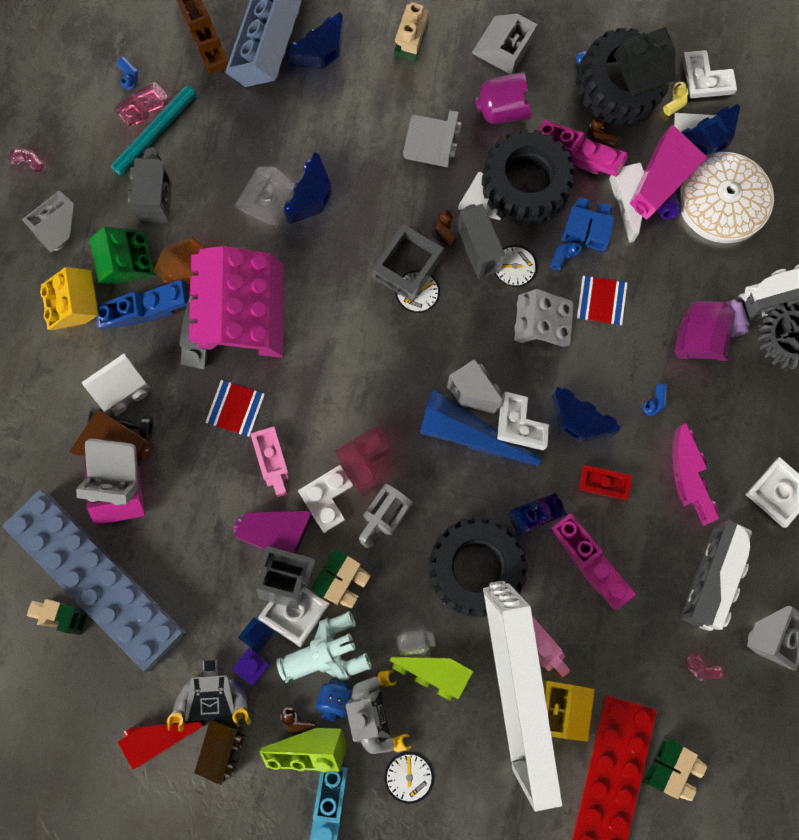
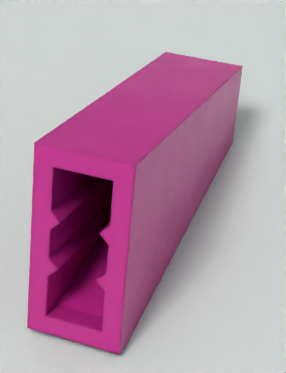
M672 125L659 139L629 204L639 215L648 220L699 167L707 156Z

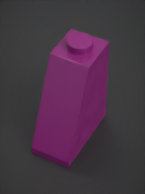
M307 511L245 513L243 518L239 517L233 531L236 532L235 537L262 550L269 546L296 554L313 516Z

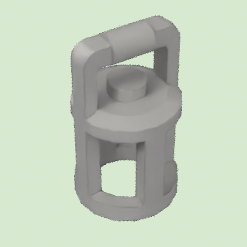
M384 484L367 511L363 514L368 525L359 537L360 543L365 548L371 549L382 533L392 535L412 507L413 502L395 488ZM385 495H387L386 499L384 500V502L382 503V505L380 506V508L377 510L376 513H374V511L376 510V508L378 507V505L381 503V501L383 500V498L385 497ZM402 505V509L390 525V520L393 518L399 507Z

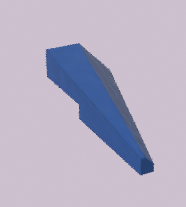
M431 390L420 434L466 445L470 449L540 466V456L522 445L498 440L497 429L437 391Z

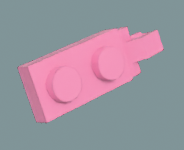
M272 426L250 433L264 481H266L268 487L274 486L277 497L287 495L284 482L289 480V473L275 427Z
M532 616L540 666L548 672L553 668L561 678L566 676L570 669L562 661L566 657L562 652L563 650Z

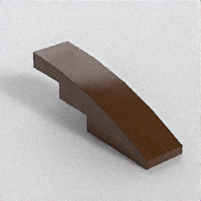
M176 0L209 75L225 70L229 60L202 0Z

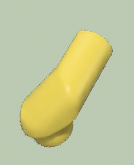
M678 82L674 85L672 101L663 106L667 116L686 106L688 89L685 83Z

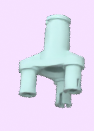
M348 611L335 618H326L319 621L318 630L314 640L310 641V646L288 654L284 659L282 657L277 659V669L282 680L288 683L291 679L296 680L320 670L322 673L327 672L343 683L350 680L353 675L372 669L370 659L366 653L348 661L342 660L340 656L355 650L354 643L343 646L344 643L353 640L349 633L334 639L336 633L356 626L352 613Z

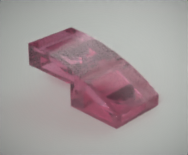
M153 82L127 97L115 108V111L131 127L148 119L149 112L167 105L169 97L156 82Z

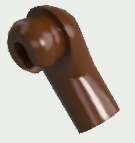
M594 118L589 125V131L597 143L616 148L619 136L606 133L603 127L604 121L601 118Z
M443 210L437 216L435 231L450 247L458 238L450 231L451 220L453 219L452 212Z
M285 707L281 711L280 720L290 733L301 734L315 729V721H302L292 707Z

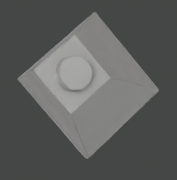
M58 191L24 217L22 221L50 253L54 250L58 251L65 246L66 241L70 238L74 204L62 192Z
M786 606L756 622L753 630L749 633L747 647L758 655L796 671L799 664V612L791 606Z

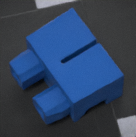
M579 197L575 206L571 208L561 240L565 242H578L582 246L586 237L584 247L605 252L610 241L614 221L612 206L603 203L599 204L597 212L588 210L590 201Z

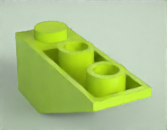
M391 657L390 659L394 663L392 666L394 670L403 675H406L407 671L416 675L414 681L426 688L432 684L439 688L437 694L449 701L453 697L456 699L460 698L473 673L472 670L451 658Z
M315 728L262 747L259 752L266 767L274 770L295 769L297 771L340 772L348 744L342 729Z

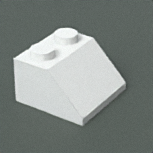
M122 354L81 382L102 410L110 417L122 414L127 409V405L133 401L138 402L146 397L147 392L151 390L125 354Z

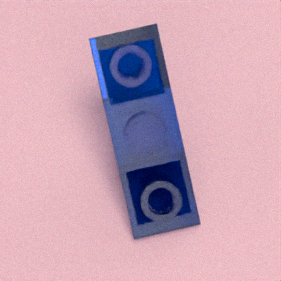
M341 12L328 17L321 26L310 30L303 39L292 43L288 47L286 59L289 66L323 69L340 57L343 36V15Z
M736 104L731 108L728 106L724 107L715 117L711 119L707 117L700 121L694 129L690 130V128H687L681 133L705 156L726 149L734 138L740 106Z
M314 152L311 159H307L303 168L304 175L302 179L296 181L293 189L295 193L292 199H288L285 203L283 212L285 213L287 223L292 224L322 213L332 193L330 180L320 155Z
M557 387L552 395L559 429L579 442L611 437L621 428L617 424L616 419L607 414H600L596 411L594 405L587 401L582 402L575 398V394L567 388L561 389Z
M557 493L516 507L508 513V517L518 537L531 533L567 515L564 504L559 499Z

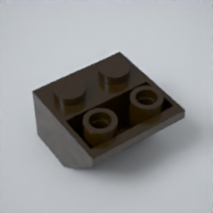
M216 719L210 720L194 774L220 785L230 779L231 776L233 777L238 765V761L234 760L236 752L242 749L246 735L242 734L243 727L239 726L237 728L234 724Z

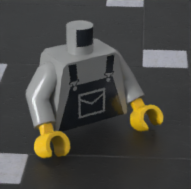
M218 660L203 661V677L191 678L190 682H187L176 699L173 712L167 719L168 730H171L173 723H179V732L183 731L184 717L185 721L232 718L237 728H239V720L245 718L247 725H250L251 720L247 713V695L238 681L231 679V675L219 676Z
M393 670L381 671L377 677L374 676L357 683L353 687L352 698L346 703L353 741L362 743L366 751L371 754L391 752L393 749L396 752H402L411 748V746L406 747L403 743L404 738L410 737L408 734H402L393 739L390 737L380 686L396 685L397 681H389V674L393 673Z

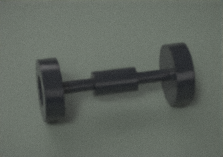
M92 407L89 413L88 423L97 411V409L103 412L102 408ZM144 416L140 425L133 424L130 420L114 418L129 429H138L141 437L148 441L150 440L154 425L153 417Z

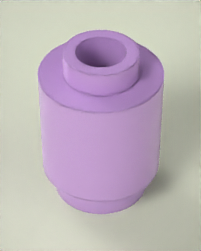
M736 300L725 302L735 314L731 337H737L749 332L748 326L750 324L743 303H737Z

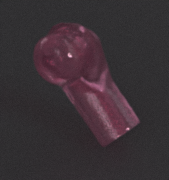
M14 148L8 156L12 164L19 165L21 161L27 162L35 172H40L45 167L32 150Z
M695 653L687 658L686 666L697 679L723 678L721 666H706L701 660V656Z

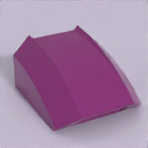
M695 301L686 310L678 331L674 350L679 359L699 358L728 361L734 311L724 302Z

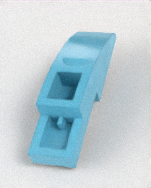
M341 767L340 772L320 771L310 840H338L348 768Z

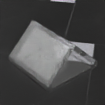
M258 167L237 200L235 207L276 228L299 191V187L277 167Z

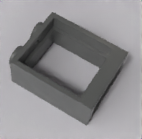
M483 203L477 206L475 204L466 206L460 211L457 231L476 276L480 280L501 271L505 254Z
M403 224L371 269L372 278L413 302L442 260L444 248L437 240L433 238L429 240L424 237L417 228L413 226L408 227ZM404 238L432 254L413 283L385 267Z

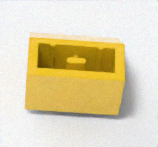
M64 267L41 284L40 294L44 303V319L47 323V330L86 324L98 316L91 270Z
M543 680L551 737L588 742L595 689Z

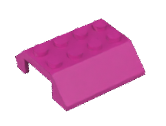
M227 246L199 249V254L191 255V273L198 275L191 276L190 296L198 297V299L190 300L189 320L197 321V323L189 324V342L197 343V348L210 350L217 345L259 349V355L282 358L284 264L270 253Z

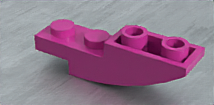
M543 120L538 128L542 135L547 136V134L554 136L553 140L556 143L561 141L565 145L564 152H570L572 156L571 162L574 163V166L598 175L599 171L616 177L628 159L627 152L585 139L583 132Z
M685 423L675 430L672 458L675 482L683 505L687 506L693 503L704 526L719 519L717 515L719 510L716 503L709 498L706 481L699 476V473L707 469L706 458L695 444L696 436L693 430L688 429Z
M569 514L551 528L564 550L598 594L603 596L615 612L636 597L635 592L604 557L601 548L572 514Z

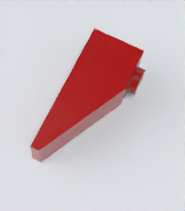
M204 720L184 722V729L179 732L178 728L179 723H173L170 731L167 724L143 726L139 729L134 725L122 733L124 738L117 743L132 770L206 724Z

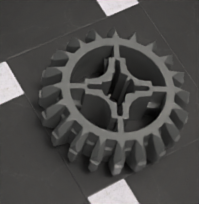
M791 305L789 308L787 306L786 309L784 307L779 311L774 310L768 314V317L762 320L763 325L758 330L762 334L758 336L757 340L764 342L760 346V350H767L765 358L770 356L774 358L772 364L775 365L780 362L781 369L789 365L790 370H795L799 367V306L795 309ZM777 323H779L781 327L779 328L780 336L778 338H776L775 336V329Z

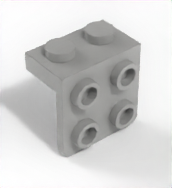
M449 110L447 121L413 115L408 128L403 157L408 160L448 167L450 157H455L457 143H453L454 137L460 134L462 122L458 121L459 112Z
M539 289L518 295L514 341L524 343L539 339L562 347L569 346L571 342L573 302Z
M88 439L85 442L87 478L76 488L77 498L87 499L91 502H111L114 505L127 504L138 491L135 445Z

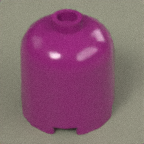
M518 72L489 79L481 85L480 97L475 98L477 112L482 111L483 117L488 123L502 124L531 119L530 103H527V99H524L523 94L528 92L525 73Z

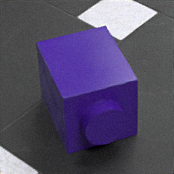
M248 648L232 670L254 686L272 664L252 648Z

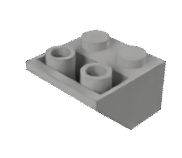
M519 14L495 16L472 54L509 74H513L532 44L538 24Z
M475 359L449 375L447 388L462 408L495 414L498 412L503 401L501 390L496 384H491L487 378L489 374L482 364L478 365Z

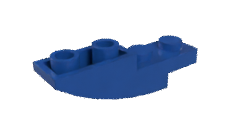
M178 280L141 294L132 292L98 304L97 328L123 327L175 314L174 310L187 306L189 296L186 282Z

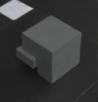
M266 546L258 569L259 573H261L256 586L259 599L299 609L305 587L309 586L316 559Z

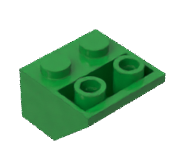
M104 226L89 238L98 283L120 285L150 278L155 275L145 231Z

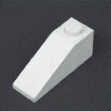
M641 162L624 166L616 177L611 175L609 178L629 242H634L637 238L642 220V215H639L629 204L645 171L642 168Z

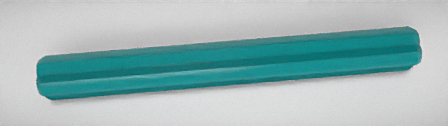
M189 85L185 86L111 165L114 172L122 175L134 163L135 158H138L196 97V92Z

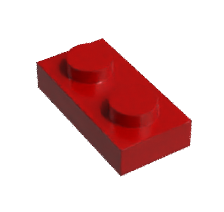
M583 465L578 491L627 501L633 475Z

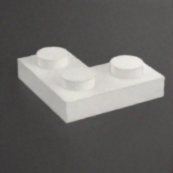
M707 50L684 52L682 61L689 99L735 94L737 86L733 69L710 71Z
M504 392L503 397H501L503 401L500 407L497 439L545 450L548 443L549 424L526 419L528 397Z
M341 465L298 490V493L324 534L345 521L333 499L353 488V484Z

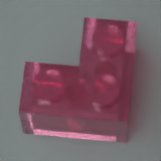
M377 425L336 449L335 454L361 498L382 486V480L372 463L390 453L391 446Z

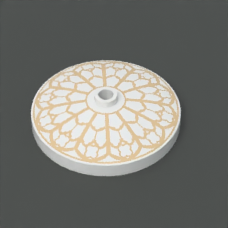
M716 152L706 155L707 158L679 186L678 200L681 204L680 212L684 220L696 233L714 242L735 243L752 237L764 226L772 213L774 193L768 176L758 164L743 155L732 152Z

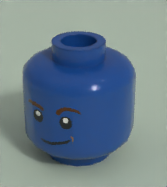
M330 680L329 683L322 685L315 704L316 709L322 713L321 718L336 722L337 718L346 717V703L352 698V692L347 684L340 681Z

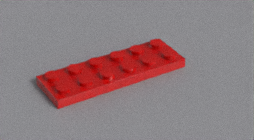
M605 695L571 840H628L657 713L656 709Z

